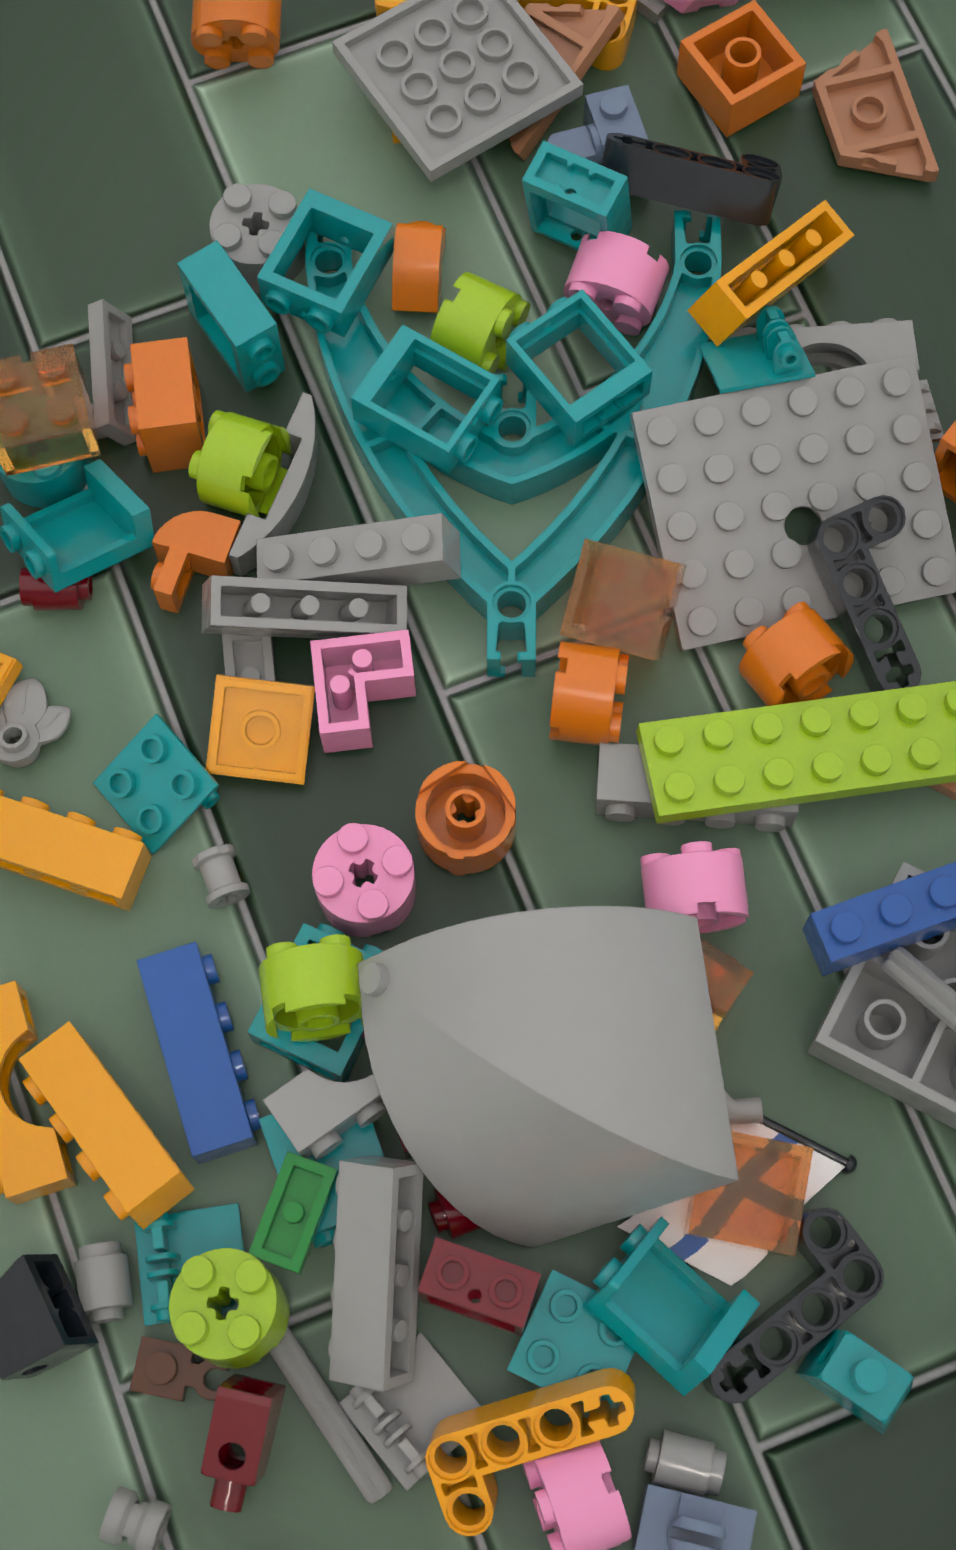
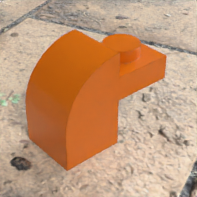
M428 221L397 223L393 251L392 310L438 313L441 300L442 259L446 243V228H443V225H435Z
M192 511L170 519L157 531L152 540V545L159 562L153 570L150 585L160 609L179 613L194 572L207 576H233L229 553L242 527L240 520L207 511Z

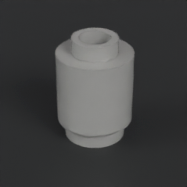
M100 1242L78 1248L79 1260L74 1265L78 1299L85 1314L91 1315L92 1324L110 1323L124 1319L123 1310L133 1307L134 1303L128 1255L122 1253L121 1242Z
M663 1429L659 1440L650 1438L648 1441L643 1471L652 1473L651 1485L699 1497H704L705 1493L717 1496L723 1481L727 1452L715 1449L714 1442Z

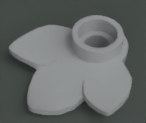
M28 678L14 684L0 706V762L11 767L19 768L31 764L38 757L40 747L58 740L67 730L70 723L71 709L55 705L48 707L46 691L36 678ZM20 739L18 742L11 744L13 741Z

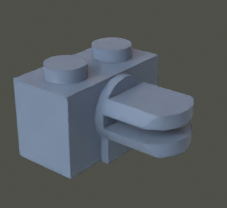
M627 84L585 95L583 126L551 134L548 142L600 164L608 133H623L648 139Z
M644 1484L631 1550H750L757 1511L651 1484Z

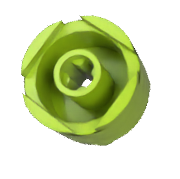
M465 272L453 285L460 289L455 300L452 302L445 298L441 305L430 340L490 373H495L497 368L506 371L508 369L506 364V339H508L511 332L517 326L526 321L530 311V302L523 300L521 295L471 272Z
M216 410L210 418L208 435L202 451L196 450L189 463L188 474L190 478L196 479L200 500L205 504L243 516L251 514L259 517V512L268 514L288 469L282 468L280 465L282 452L289 455L291 453L289 433L285 428L234 412Z
M341 934L329 935L320 939L319 943L297 946L293 942H279L266 948L267 958L262 961L258 970L265 1030L269 1036L279 1039L278 1030L291 1032L292 1041L310 1042L332 1039L351 1033L350 1023L361 1018L363 1027L357 963L364 961L360 950L351 946L349 936Z
M215 1249L191 1257L183 1265L171 1290L169 1316L176 1338L193 1353L222 1368L239 1369L259 1362L273 1347L276 1348L280 1343L289 1322L290 1308L288 1296L276 1275L256 1257L238 1249ZM231 1299H234L239 1303L237 1310L228 1311L226 1317L221 1314L223 1307L229 1305Z

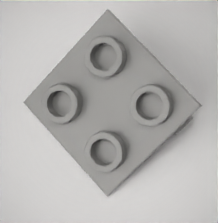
M422 1333L416 1336L413 1382L384 1392L355 1386L350 1390V1394L339 1403L344 1413L406 1491L428 1473L425 1456L437 1424L448 1416L481 1407ZM446 1441L440 1444L442 1450L447 1455L460 1445L454 1441Z

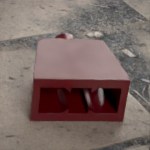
M234 1373L218 1386L201 1467V1474L215 1478L209 1504L211 1507L226 1512H242L247 1486H256L265 1475L286 1385ZM232 1443L239 1444L244 1449L246 1457L238 1456L232 1448Z

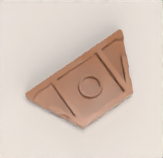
M528 3L524 9L580 81L625 17L621 9L615 5H607L606 10L584 9L581 4H563L559 7H553L548 3ZM561 108L509 137L512 143L511 147L520 159L525 161Z
M882 29L874 35L873 42L860 52L852 51L842 59L838 67L827 70L814 80L812 94L838 166L925 182L936 181L939 173L938 165L888 29Z

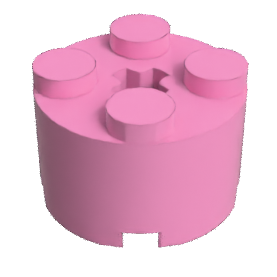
M599 231L597 238L590 240V236L587 234L582 238L563 292L565 297L569 298L583 289L610 322L614 323L618 331L636 336L640 334L641 328L649 324L669 272V264L661 254L658 261L647 255L650 246L636 238L616 232Z
M348 823L323 843L315 857L312 868V880L316 896L327 920L338 930L355 937H371L374 934L387 930L390 931L398 927L411 912L416 898V878L412 855L404 842L391 831L376 825ZM373 876L374 884L365 882L361 888L357 887L356 879L358 877Z
M697 841L682 845L681 854L670 856L667 853H653L640 858L645 908L677 912L697 917L700 934L734 928L746 922L745 918H749L745 875L740 849L724 848L713 851L711 842Z
M599 1440L522 1463L530 1489L540 1488L539 1491L534 1492L535 1498L532 1501L543 1532L554 1529L553 1533L547 1535L551 1550H608L632 1538L619 1490H615L609 1473L612 1470Z

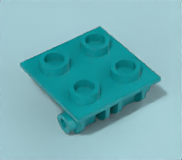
M765 306L759 311L756 316V333L728 338L718 347L713 341L699 343L701 353L720 394L815 377V371L792 327L785 321L783 311L777 306Z
M155 714L93 782L130 828L142 837V842L152 854H156L201 805L204 809H209L220 799V795L216 792L219 784L158 714Z
M239 1203L169 1214L167 1211L144 1230L134 1221L144 1326L171 1322L169 1316L171 1290L188 1259L221 1248L244 1251ZM231 1299L230 1304L223 1307L221 1314H227L230 1310H237L239 1303Z
M552 1269L507 1367V1371L542 1388L606 1368H615L626 1373L635 1351L586 1306L596 1293V1290ZM602 1395L601 1401L607 1400L611 1407L613 1401L610 1395Z

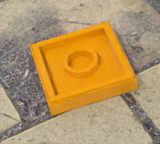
M217 674L206 762L208 773L304 785L315 686Z

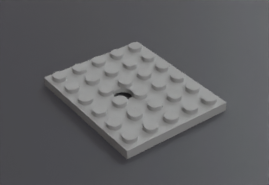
M914 354L820 373L812 378L739 390L631 413L630 420L680 651L745 638L760 626L770 628L781 620L793 605L802 601L806 602L811 609H815L824 620L838 618L810 556L808 546L799 545L794 540L789 539L785 532V519L790 511L795 508L803 507L812 510L821 522L871 498L881 495L892 496L904 507L906 514L905 526L898 535L869 548V551L893 605L956 593V553ZM872 508L868 516L869 524L877 532L884 533L888 523L887 517L880 509ZM827 528L824 532V543L829 550L839 553L844 544L843 536L835 528ZM848 572L844 578V588L850 596L858 598L863 592V581L857 574Z

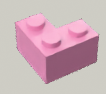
M409 630L310 641L319 732L324 753L373 748L368 702L416 696Z

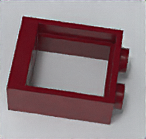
M436 1237L417 1291L421 1301L521 1337L536 1297L541 1274ZM473 1299H479V1300H480V1301L477 1302V1303H472V1302H471Z

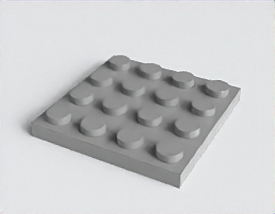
M406 0L332 41L334 55L430 182L583 95V83L517 0Z

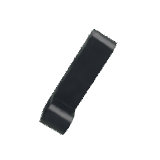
M623 133L607 134L599 164L627 176L630 195L757 226L769 224L782 182V172L779 163L760 155L742 154L740 161L736 162Z
M886 495L871 498L821 521L811 529L807 538L810 556L865 680L873 692L918 686L922 674L914 650L869 551V548L898 535L905 526L906 514L904 507L897 499ZM872 508L880 509L887 517L888 523L884 533L877 532L869 524L868 516ZM827 528H835L843 536L844 544L839 553L832 552L824 543V532ZM848 572L857 574L863 581V592L858 598L850 596L844 588V578ZM869 617L879 620L883 627L882 638L877 643L868 640L864 633V624ZM892 647L893 653L875 658L874 652ZM891 667H899L902 675L895 678L896 682L888 683L885 675L891 671Z
M831 1208L809 1209L795 1219L792 1227V1239L797 1249L815 1272L741 1330L713 1372L702 1381L706 1391L714 1398L731 1404L742 1403L750 1399L872 1300L882 1289L884 1273L879 1261L839 1211ZM818 1217L824 1219L829 1224L832 1233L830 1242L823 1248L813 1243L809 1231L812 1222ZM852 1261L857 1262L862 1267L865 1276L863 1285L856 1291H851L843 1279L844 1269ZM811 1294L817 1295L824 1305L823 1317L814 1325H810L802 1315L803 1301ZM774 1327L783 1338V1347L777 1356L768 1359L760 1349V1339L765 1330ZM743 1348H744V1350H745L747 1356H745V1355H743V1354L741 1353V1350H742ZM750 1359L760 1366L759 1371L754 1367L745 1366L736 1373L735 1380L738 1386L735 1389L725 1385L720 1386L719 1384L725 1378L721 1370L724 1365L738 1368Z

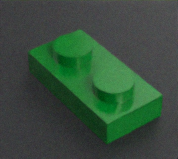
M287 1151L248 1253L261 1261L301 1275L339 1171Z

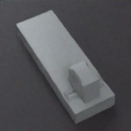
M100 299L88 305L92 396L94 403L82 409L83 431L86 436L94 440L109 437L126 446L136 442V435L131 433L128 418V406H133L132 392L128 393L124 376V364L132 363L130 344H133L132 319L107 301Z

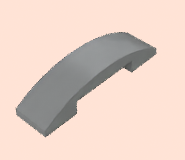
M302 393L286 428L291 440L290 454L295 456L266 520L247 514L232 546L229 558L233 574L244 576L256 568L257 539L288 535L305 506L315 476L318 454L317 426L312 395Z

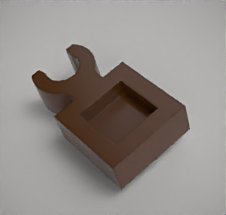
M142 1336L129 1390L185 1402L189 1386L194 1387L202 1398L215 1401L217 1391L208 1388L206 1377L212 1370L219 1369L229 1372L230 1369L216 1366L206 1360L196 1364L194 1363L195 1353L183 1344Z

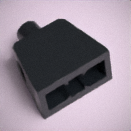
M58 1254L22 1255L0 1278V1379L2 1381L31 1378L40 1375L99 1343Z

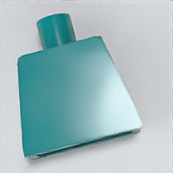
M839 1329L833 1330L811 1348L795 1373L881 1434H884L910 1392L914 1377L909 1372L847 1330ZM832 1349L831 1353L829 1354V1356H828V1357L826 1358V1360L824 1361L825 1357L827 1356V1354L829 1353V1351Z

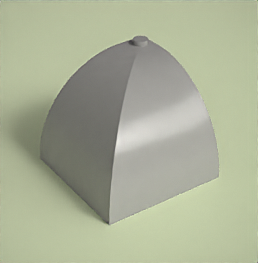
M574 906L521 911L442 928L410 939L357 963L365 1042L372 1071L391 1121L405 1147L434 1187L459 1212L491 1234L514 1244L534 1248L739 1181L697 917L659 909L627 906Z

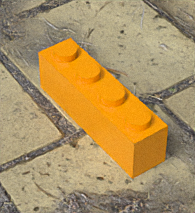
M824 200L717 280L687 311L718 347L752 321L765 306H771L824 265L855 235L829 203Z
M0 789L1 869L127 911L131 910L152 858L145 844L141 842L142 837L121 827H114L113 832H109L95 827L96 822L85 815L68 812L67 816L64 817L49 812L50 807L37 799L23 796L19 802L4 797V791Z
M70 1021L18 1059L30 1075L22 1083L40 1106L47 1101L56 1113L48 1118L50 1123L66 1143L75 1139L83 1151L75 1156L77 1161L94 1182L100 1177L106 1182L110 1190L103 1197L121 1221L131 1216L144 1230L195 1190L95 1052Z

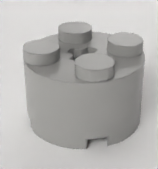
M238 183L230 185L225 189L223 197L214 207L210 217V234L212 243L217 240L253 291L260 293L257 276L298 206L294 196L288 191L266 184L244 185ZM305 242L285 274V278L293 280L302 271L305 264Z

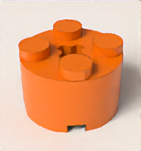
M193 0L191 43L195 50L204 56L205 65L213 69H226L230 66L231 62H248L254 68L265 69L271 67L274 64V56L280 49L282 0Z
M802 601L793 605L784 614L783 618L770 628L760 626L744 639L743 646L747 651L740 662L739 673L766 706L824 699L832 691L827 683L836 673L842 679L847 675L853 665L854 654L819 613Z
M561 641L558 658H560L559 671L555 673L549 740L591 745L608 744L609 742L619 743L624 702L614 701L615 694H625L629 655L620 654V648Z
M467 761L450 762L434 770L423 781L415 805L417 834L422 849L435 864L456 876L482 872L500 862L511 848L516 832L515 796L505 777L492 767L484 764L483 766L470 764ZM464 813L468 818L474 816L475 820L469 823L465 820L458 821L457 815Z

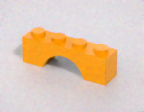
M11 981L0 985V1194L4 1193L6 1199L18 1205L76 1186L77 1182L66 1142L55 1128L36 1126L23 1121L16 1112L11 1100L10 1080L14 1066L22 1053L38 1040L26 991L16 981Z

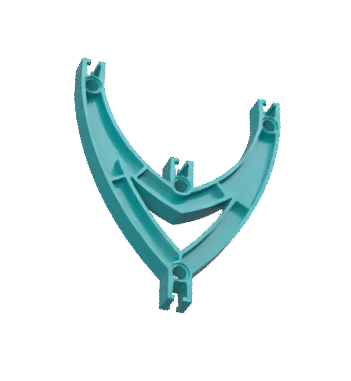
M674 210L671 231L672 278L653 322L635 348V351L653 370L650 394L575 445L553 419L536 427V399L523 385V392H518V402L526 403L523 409L513 407L502 408L494 423L490 426L484 425L478 433V442L470 458L466 462L459 461L451 474H448L353 420L350 397L388 346L365 303L345 337L331 331L329 333H322L315 330L322 365L344 429L367 475L395 520L442 513L459 531L461 578L446 581L487 620V677L505 676V666H501V651H498L500 640H522L524 642L525 652L517 653V663H522V677H535L536 620L555 604L602 555L646 495L630 415L632 412L690 401L694 397L705 361L699 348V343L709 342L710 338L687 310L721 277V218L719 216L707 214L705 228L699 231V241L708 242L707 244L699 242L689 244L685 240L686 223L692 221L691 211ZM311 231L306 239L305 254L308 288L337 299L355 267V250L336 242L320 243L319 241H323L324 237ZM326 270H337V272L332 274L323 273ZM689 271H700L704 274L695 275L690 273ZM411 371L384 408L445 443L449 441L466 416L436 395ZM492 373L500 378V398L502 399V385H507V375ZM513 433L518 434L522 438L512 442L502 437ZM599 463L590 478L564 510L512 561L472 523L427 466L429 464L439 472L479 493L514 505L548 492L581 475ZM515 606L521 609L523 613L518 617L509 618L502 615L500 611L505 607Z

